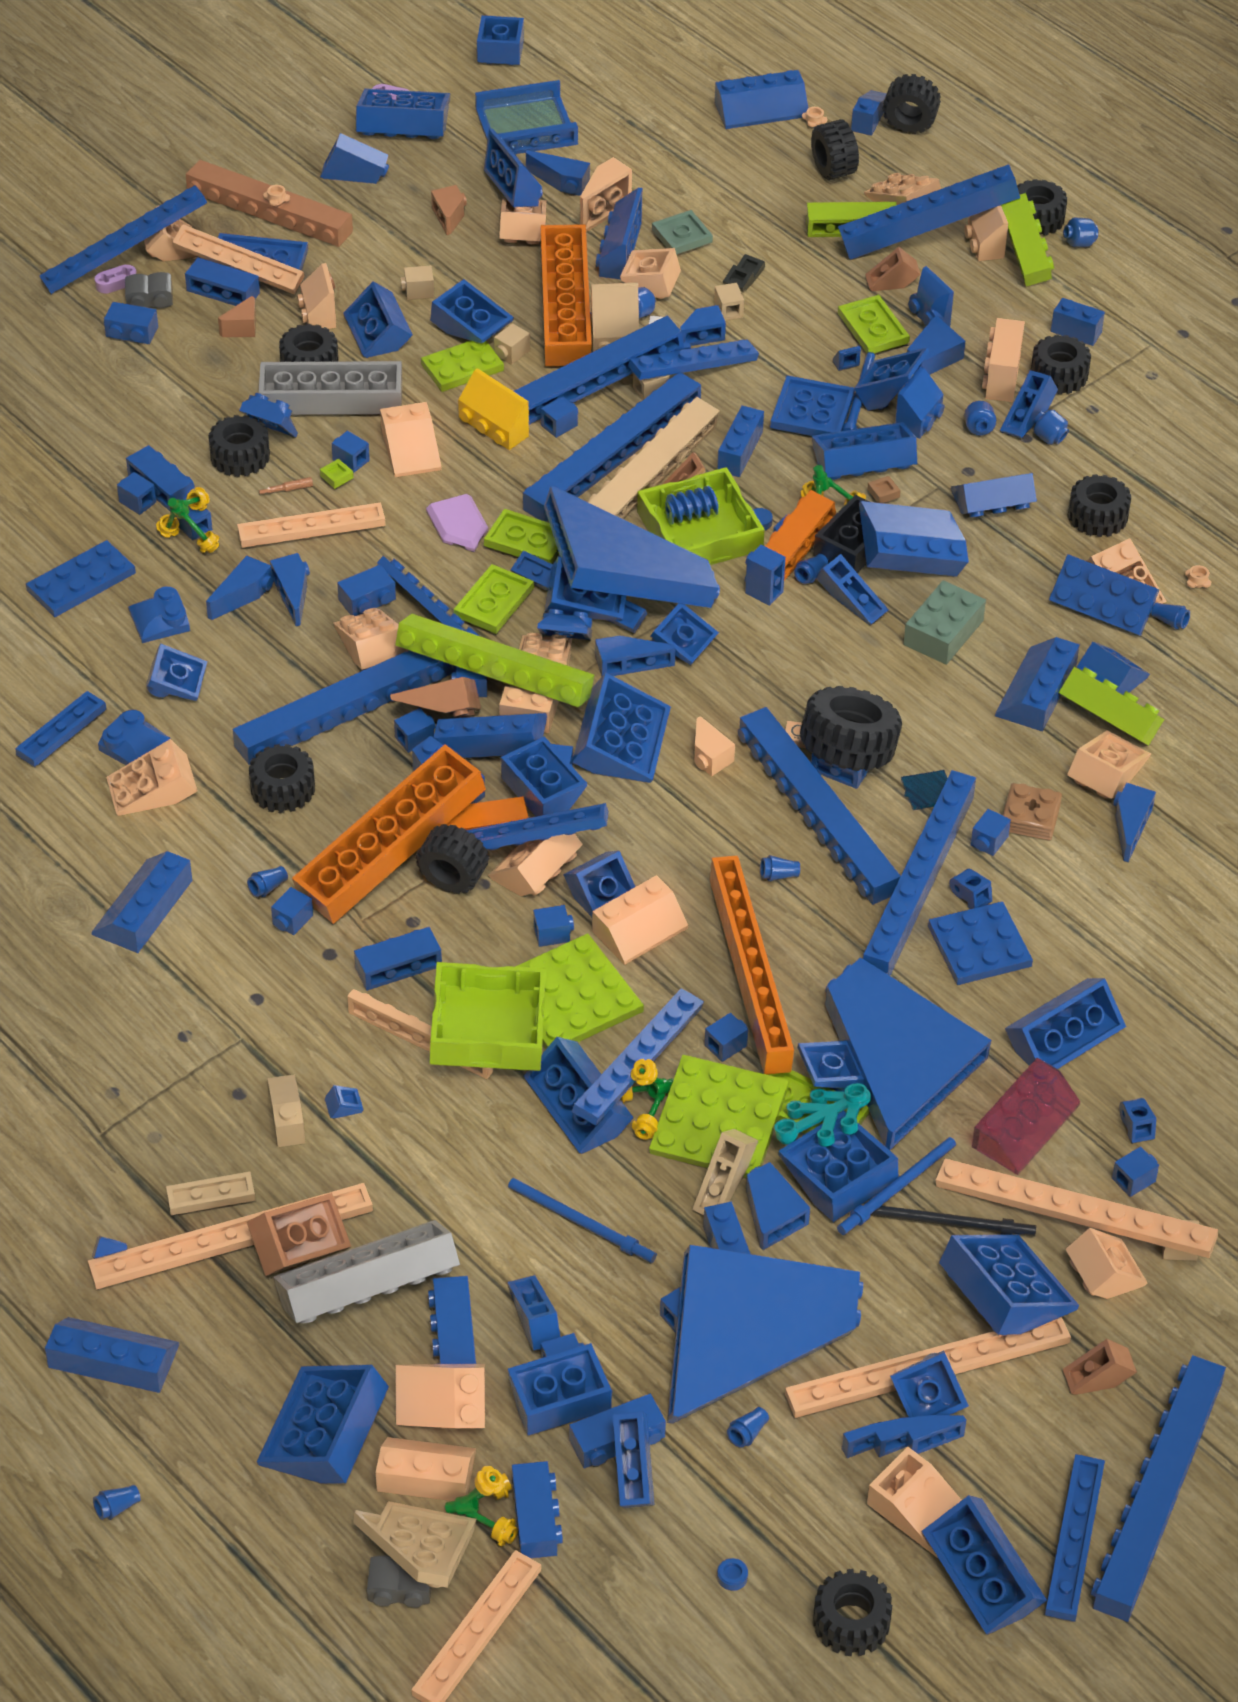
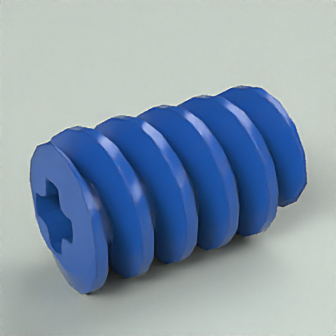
M705 486L703 490L696 488L694 492L687 490L685 494L678 492L675 496L669 494L666 497L665 511L670 525H673L674 517L677 518L679 523H682L683 515L686 516L688 521H691L692 513H695L697 519L701 518V511H704L706 517L710 516V509H713L716 515L718 514V501L710 486Z

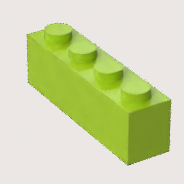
M1026 193L1021 194L1019 199L1002 204L1001 207L1008 221L1007 231L1025 286L1027 287L1052 279L1051 270L1055 268L1052 257H1047L1045 252L1048 251L1045 237L1041 238L1039 234L1042 232L1039 219L1035 220L1033 216L1036 213L1032 200L1028 201Z
M896 202L807 203L808 237H841L838 226L888 209L897 204Z
M1074 667L1059 693L1149 746L1165 720L1157 715L1160 710L1148 703L1144 707L1136 703L1139 698L1127 691L1123 695L1116 691L1117 685L1107 679H1104L1103 683L1095 679L1097 674L1084 667L1081 671Z

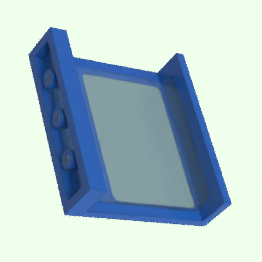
M560 80L475 92L476 113L487 141L489 129H494L515 154L526 153L527 150L540 151L578 145V126L576 122H570L560 97Z

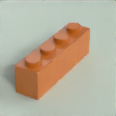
M812 490L805 497L800 498L795 510L785 517L782 526L778 531L772 533L769 542L765 546L786 557L784 581L795 569L797 563L803 559L814 545L815 535L836 515L835 502Z
M522 796L469 804L446 825H456L458 828L462 827L470 830L527 819L529 817L524 797Z

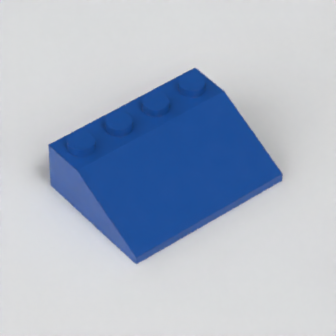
M364 88L356 106V132H362L363 135L384 133V136L389 137L405 134L409 138L425 135L429 139H438L440 136H444L446 130L450 93ZM388 93L397 95L396 100L392 99V95Z
M860 501L859 507L867 567L958 576L968 564L966 540L950 511Z
M605 672L592 687L572 762L594 774L651 783L654 778L671 706Z
M951 1235L939 1261V1264L944 1268L948 1276L953 1279L962 1290V1293L972 1302L977 1311L986 1319L993 1331L998 1335L1023 1334L1074 1312L1079 1307V1304L1020 1235Z
M373 1365L301 1366L257 1460L258 1465L318 1483H346L389 1388L388 1384Z

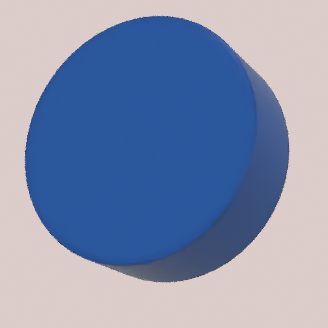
M764 508L753 509L764 529H769L772 526V513Z
M726 1559L718 1567L717 1580L726 1590H739L747 1583L748 1568L739 1559Z

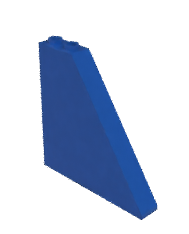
M550 486L544 508L571 588L712 608L714 599H717L719 596L720 586L716 582L714 571L711 569L707 559L570 493Z
M861 957L855 963L847 965L843 973L838 978L830 980L826 986V1009L840 1041H847L864 1078L863 1085L866 1086L871 1095V1100L867 1106L882 1142L889 1150L988 1059L991 1039Z
M689 1245L683 1257L667 1423L673 1424L848 1336L859 1326L861 1320V1310L857 1309L858 1299H861L863 1293V1282L860 1281V1272Z

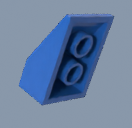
M465 279L432 301L431 322L447 334L478 343H483L514 320L512 315Z
M928 347L873 361L854 388L868 411L873 409L881 410L890 404V401L910 380L929 353Z
M561 557L556 559L551 567L545 613H548L549 609L563 610L565 615H573V612L577 611L588 613V617L592 619L622 621L626 602L625 595L571 588Z

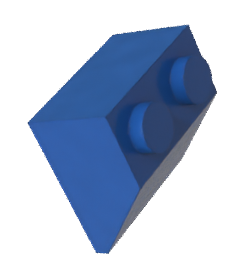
M919 367L900 390L895 423L903 422L919 439L926 431H930L933 422L937 417L940 418L945 408V405H943L944 394L925 368Z
M1093 641L1077 665V668L1080 670L1086 667L1097 674L1095 679L1103 683L1104 679H1107L1117 685L1116 691L1122 695L1125 691L1131 692L1150 675L1114 649Z
M620 851L605 852L563 874L574 899L591 918L594 910L636 887Z

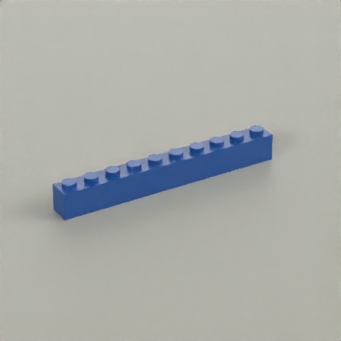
M681 372L668 379L660 388L654 390L643 401L638 402L626 414L621 415L617 421L607 426L596 437L591 438L579 450L574 451L570 457L560 462L548 474L543 475L540 480L527 487L523 492V510L535 518L547 522L548 517L544 505L550 486L557 487L576 497L582 495L640 450L647 441L654 439L660 428L664 429L668 425L669 420L674 415L677 416L687 402L691 403L696 397L701 399V384Z
M408 650L233 728L234 747L250 765L251 759L256 758L255 754L259 751L264 752V748L268 746L270 748L277 744H280V746H285V744L293 746L306 741L313 736L394 701L391 700V694L424 687L451 675L452 672H456L457 666Z
M764 707L740 717V728L738 729L740 740L748 745L753 757L756 760L759 759L767 775L772 776L777 782L779 790L787 795L792 807L802 814L806 825L812 827L816 832L820 843L827 846L832 858L841 864L846 876L852 879L858 886L860 894L866 897L872 905L890 898L901 877L900 874L769 709Z
M951 770L864 952V960L889 976L897 963L974 799L976 777Z
M1192 1355L1188 1366L1182 1365L1177 1381L1181 1382L1179 1389L1173 1387L1168 1404L1172 1405L1170 1412L1164 1410L1159 1423V1427L1163 1429L1160 1435L1154 1434L1149 1450L1153 1451L1151 1458L1145 1457L1140 1470V1474L1144 1475L1141 1482L1136 1480L1130 1495V1498L1134 1499L1132 1506L1126 1504L1120 1521L1124 1523L1122 1530L1116 1529L1111 1542V1546L1115 1547L1112 1555L1106 1553L1101 1567V1571L1105 1572L1102 1579L1096 1578L1091 1596L1096 1597L1093 1609L1129 1622L1221 1388L1226 1367Z

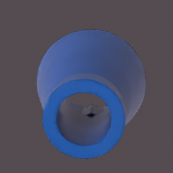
M818 554L815 557L798 562L794 570L796 579L803 584L813 583L820 571L828 565V560L823 554Z
M1156 602L1152 608L1151 615L1175 629H1184L1190 619V610L1182 605Z
M769 855L767 858L761 859V878L767 879V881H774L789 877H799L800 862Z
M283 866L254 872L248 878L247 885L255 897H265L282 882L288 880V874Z
M757 1407L753 1411L730 1422L727 1429L730 1441L737 1447L751 1445L763 1426L769 1421L768 1413L763 1408Z
M135 1485L99 1491V1494L93 1497L95 1511L101 1520L106 1518L111 1520L133 1504L141 1501L139 1490Z

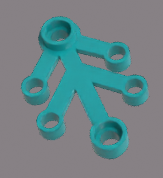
M855 1083L847 1086L845 1092L815 1089L810 1093L811 1103L789 1102L786 1106L788 1117L798 1119L804 1113H811V1115L798 1122L791 1119L778 1121L774 1126L776 1138L780 1143L788 1145L796 1140L798 1133L823 1121L822 1128L817 1132L818 1143L821 1146H830L835 1142L833 1130L838 1113L847 1109L846 1117L840 1121L841 1130L844 1134H854L858 1131L857 1116L859 1109L867 1105L871 1100L869 1090H867L865 1085ZM827 1101H836L833 1104H826Z

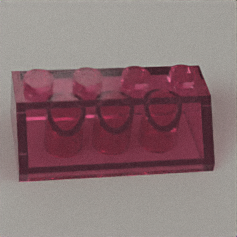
M1036 1058L974 1127L972 1148L1019 1175L1080 1106V1100L1061 1071Z

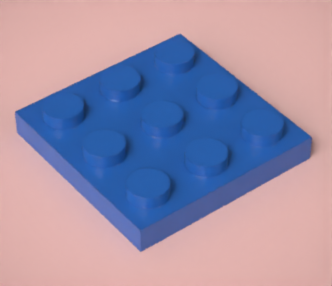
M787 375L771 418L770 428L810 436L840 432L846 422L855 390L853 387Z
M1003 901L929 919L928 928L956 985L1032 967L1033 959Z

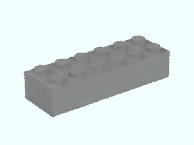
M402 361L261 362L259 393L269 398L268 401L275 403L276 400H280L289 404L288 409L292 410L291 415L380 414V409L402 406Z
M433 1220L274 1276V1281L283 1310L296 1323L300 1322L303 1324L314 1321L317 1315L326 1312L328 1314L340 1312L344 1309L345 1305L368 1302L371 1300V1296L376 1294L393 1293L399 1289V1286L404 1284L414 1285L421 1283L425 1280V1277L432 1274L443 1275L452 1271V1267L458 1266L460 1263L451 1232L439 1222Z

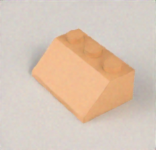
M563 834L553 836L547 840L527 841L524 844L518 845L488 876L491 880L519 896L537 895L546 887L544 884L548 879L556 877L561 872L560 867L564 863L570 862L577 856L576 851L583 844L576 834Z
M657 875L597 908L592 914V932L624 965L688 929V923L673 891Z
M387 1437L381 1446L375 1472L377 1492L455 1501L456 1497L468 1494L476 1448Z

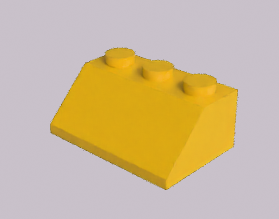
M478 368L474 370L458 399L459 418L476 428L480 433L494 440L497 444L511 450L529 437V401Z

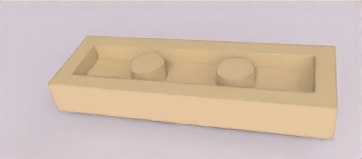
M250 1171L166 1186L171 1215L256 1201Z

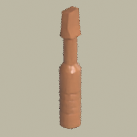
M311 477L288 481L282 485L259 490V494L283 490L287 492L312 487L313 481Z

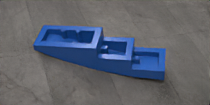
M927 1415L870 1424L843 1433L842 1451L846 1458L873 1448L878 1457L905 1447H909L917 1454L963 1437L965 1434L966 1418L964 1415Z

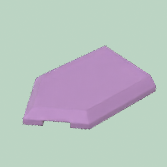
M468 494L431 503L426 508L428 516L444 543L453 545V543L465 546V549L474 552L478 547V542L488 531L485 520L472 497Z

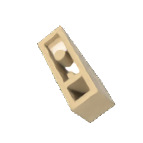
M295 1074L267 1078L277 1146L305 1144L304 1122Z
M736 1129L721 1133L692 1210L704 1215V1207L730 1201L750 1164L758 1143L757 1139Z

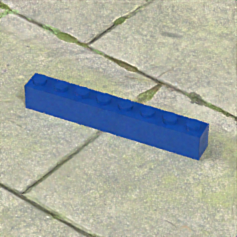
M1008 164L838 226L848 257L851 260L1019 199L1020 194L1014 174Z
M667 315L514 390L515 393L529 401V424L541 419L542 407L562 396L574 403L632 374V370L628 367L631 358L683 349L682 332Z

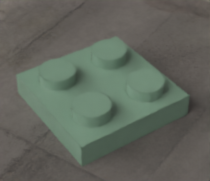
M692 210L652 223V231L666 248H675L676 255L713 242V235Z

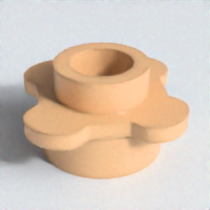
M810 107L807 109V112L802 114V118L808 122L807 125L810 127L827 123V117H824V111L819 107Z
M272 185L263 194L264 198L268 199L272 206L281 205L284 201L290 200V195L285 193V188L281 185Z
M1200 565L1188 569L1185 573L1188 577L1187 585L1191 588L1210 587L1209 570Z

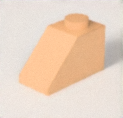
M700 716L696 721L694 762L699 769L713 776L734 762L735 744Z

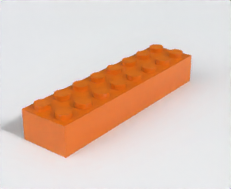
M586 224L541 225L545 366H565L591 353Z
M446 744L443 745L293 876L292 880L296 890L312 898L313 908L334 924L423 845L434 827H440L441 824L449 823L486 790L481 771Z

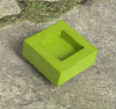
M340 459L320 469V477L334 489L354 478L353 471Z

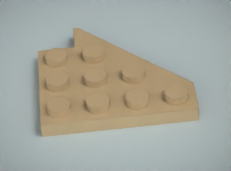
M388 1501L381 1515L355 1510L353 1523L417 1582L426 1583L435 1588H448L475 1531L476 1519Z

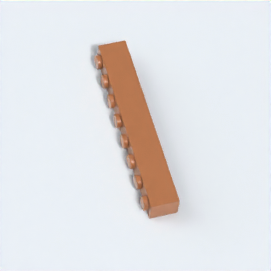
M199 160L186 173L187 189L196 185L208 200L339 247L353 232L352 214L286 190L285 193L290 195V200L284 201L281 205L272 206L270 201L263 196L272 185L214 164Z

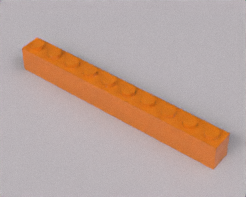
M738 855L714 857L711 862L710 884L763 1072L766 1075L789 1073L792 1070L794 1047Z

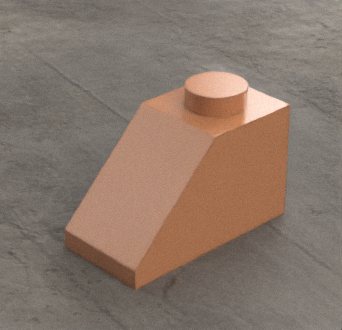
M457 185L431 191L432 210L446 235L451 234L464 217V206L467 205L465 194L459 191Z
M900 247L896 248L865 274L871 291L902 289L921 275L916 259Z
M1109 1339L1104 1340L1063 1369L1071 1394L1074 1395L1115 1388L1137 1373L1128 1348Z

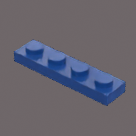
M86 691L15 748L16 755L33 767H36L106 710V702Z

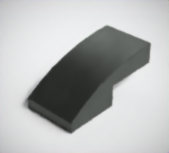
M744 254L739 264L732 266L724 278L723 284L737 283L740 291L746 290L764 270L765 261Z

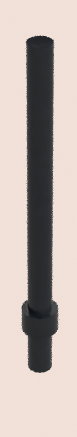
M880 1206L870 1214V1216L1001 1232V1235L1019 1234L1035 1237L1037 1226L1015 1223L1014 1219L1003 1218L1002 1221L890 1206Z

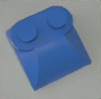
M927 266L923 267L917 293L912 294L909 298V309L926 326L933 317L938 316L950 327L954 291Z
M255 393V396L249 395L248 400L242 402L239 411L244 415L249 416V418L254 417L258 419V422L264 423L267 428L297 437L298 432L290 418L292 410L288 409L289 404L280 400H276L275 403L268 401L269 398L260 393Z
M161 587L155 591L154 597L128 607L142 643L190 631L185 607L178 591L173 587Z
M678 603L653 631L651 637L652 641L675 645V656L691 665L719 632L685 604Z
M549 609L548 613H543V619L537 626L539 632L546 636L558 634L574 639L591 640L592 618H589L588 613L575 611L573 615H565L563 610Z
M160 643L146 683L147 689L156 697H166L171 694L197 701L208 661Z
M128 710L123 712L103 731L98 747L102 753L127 765L171 738L146 722L144 715L140 711Z
M847 1041L798 1043L797 1048L815 1087H829L835 1091L845 1092L846 1087L851 1084H863L864 1078Z
M944 1350L939 1353H931L923 1360L890 1375L908 1417L950 1415L969 1407Z

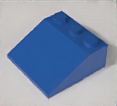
M844 1110L838 1114L833 1130L835 1142L832 1145H819L817 1132L822 1128L823 1124L778 1151V1155L813 1204L833 1222L877 1195L899 1177L898 1157L859 1123L858 1131L854 1134H844L842 1132L840 1121L846 1117Z

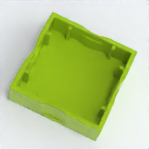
M727 467L695 475L687 480L670 482L638 491L637 513L647 530L707 559L710 565L746 556L750 552H754L760 545L764 546L765 529L753 509L743 499L740 488ZM705 486L712 488L718 501L717 515L713 509H710L709 517H706L704 511H701L700 519H697L695 513H692L691 521H688L686 516L683 515L682 523H679L677 518L674 517L673 525L669 524L665 511L667 495L673 494L675 496L678 492L685 494L687 490L694 492L696 488L703 490Z
M437 962L430 1040V1064L540 1071L546 968L485 967L476 964Z

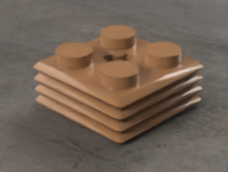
M1012 783L1003 816L1011 819L1009 832L1052 840L1062 793L1055 792L1052 789H1040L1026 784Z

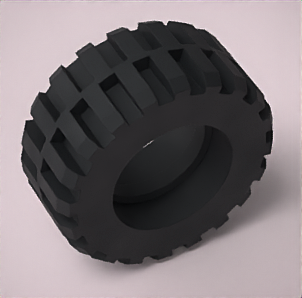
M825 687L823 690L816 691L808 699L800 728V737L809 752H813L816 758L825 760V763L835 764L843 769L851 768L855 771L865 769V771H870L874 768L879 769L892 760L902 729V719L898 710L893 708L889 701H884L877 694L873 695L866 690H857L855 687Z

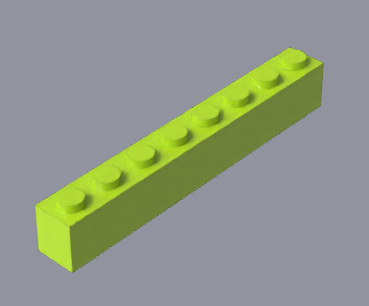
M410 614L399 622L395 646L576 707H580L591 696L594 674L415 614Z

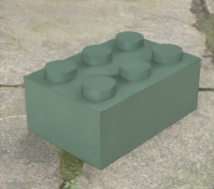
M943 580L905 624L904 645L947 665L984 621L986 599Z

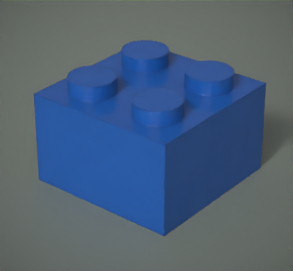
M482 15L477 38V62L520 65L524 43V18Z

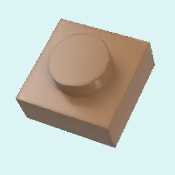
M890 476L869 482L867 488L877 503H885L900 498L901 490Z

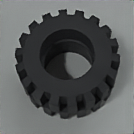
M904 74L902 78L899 76L895 78V81H892L888 88L882 107L883 116L885 119H888L887 123L894 125L896 130H903L902 133L911 132V134H916L917 131L920 133L925 132V129H929L934 123L941 103V95L938 93L937 86H933L931 80L927 81L924 76L917 77L916 74H911V76ZM906 102H912L917 106L909 105Z
M843 119L817 125L813 128L811 136L812 154L821 175L825 179L831 180L854 174L859 166V150L855 135L849 124Z
M1033 179L1032 181L1027 180L1024 183H1019L1017 185L1019 194L1026 193L1028 201L1032 200L1036 213L1033 216L1035 220L1039 219L1042 232L1039 234L1049 235V233H1055L1057 229H1061L1062 224L1065 222L1067 194L1062 190V187L1056 186L1054 182H1047V180Z
M317 324L297 325L296 328L288 329V332H285L282 338H280V362H339L337 338L326 327L322 328L321 325Z
M1069 335L1047 336L1045 340H1039L1038 344L1034 346L1031 371L1051 376L1058 388L1057 394L1077 392L1088 381L1091 362L1090 349L1085 346L1083 341H1078V338H1071Z
M234 415L231 418H224L223 421L219 420L216 422V426L211 427V432L208 435L212 465L217 467L219 472H225V475L229 476L232 474L234 477H240V475L249 476L250 473L255 474L259 472V469H263L266 463L269 462L268 430L264 423L258 422V419L254 417L249 418L246 415L243 417Z
M1095 474L1092 477H1083V480H1078L1071 490L1068 518L1072 521L1071 524L1073 527H1078V531L1086 532V535L1090 536L1097 535V537H1102V535H1106L1108 537L1112 536V533H1119L1128 523L1131 505L1130 490L1128 487H1125V483L1117 481L1115 477L1110 478L1108 475L1098 476V474Z
M277 744L273 748L269 746L264 748V752L259 751L255 754L256 758L251 759L249 766L251 795H253L255 803H259L261 808L267 807L268 811L274 812L278 810L279 813H285L286 810L290 812L296 811L295 808H302L305 806V802H310L312 795L315 793V776L312 758L309 757L306 751L301 752V748L297 746L292 748L288 744H285V746Z
M441 824L440 827H434L416 855V864L420 868V873L426 877L425 879L433 883L437 888H441L446 892L451 891L454 894H460V892L464 894L475 887L488 865L489 856L481 840L477 839L473 833L467 832L462 827L458 828L456 825L448 826Z
M847 1569V1573L842 1574L840 1570L834 1573V1578L828 1576L824 1579V1585L818 1587L817 1595L815 1596L813 1626H816L815 1633L817 1637H822V1643L826 1647L829 1645L833 1646V1652L839 1653L842 1650L845 1651V1656H852V1652H857L858 1656L865 1655V1650L868 1649L870 1652H873L877 1649V1643L880 1645L884 1643L886 1635H888L890 1630L893 1606L891 1604L892 1597L890 1593H887V1586L884 1582L878 1584V1577L874 1574L869 1577L866 1576L867 1571L860 1570V1573H854V1569ZM851 1605L862 1608L868 1615L862 1619L854 1620L843 1617L837 1610Z

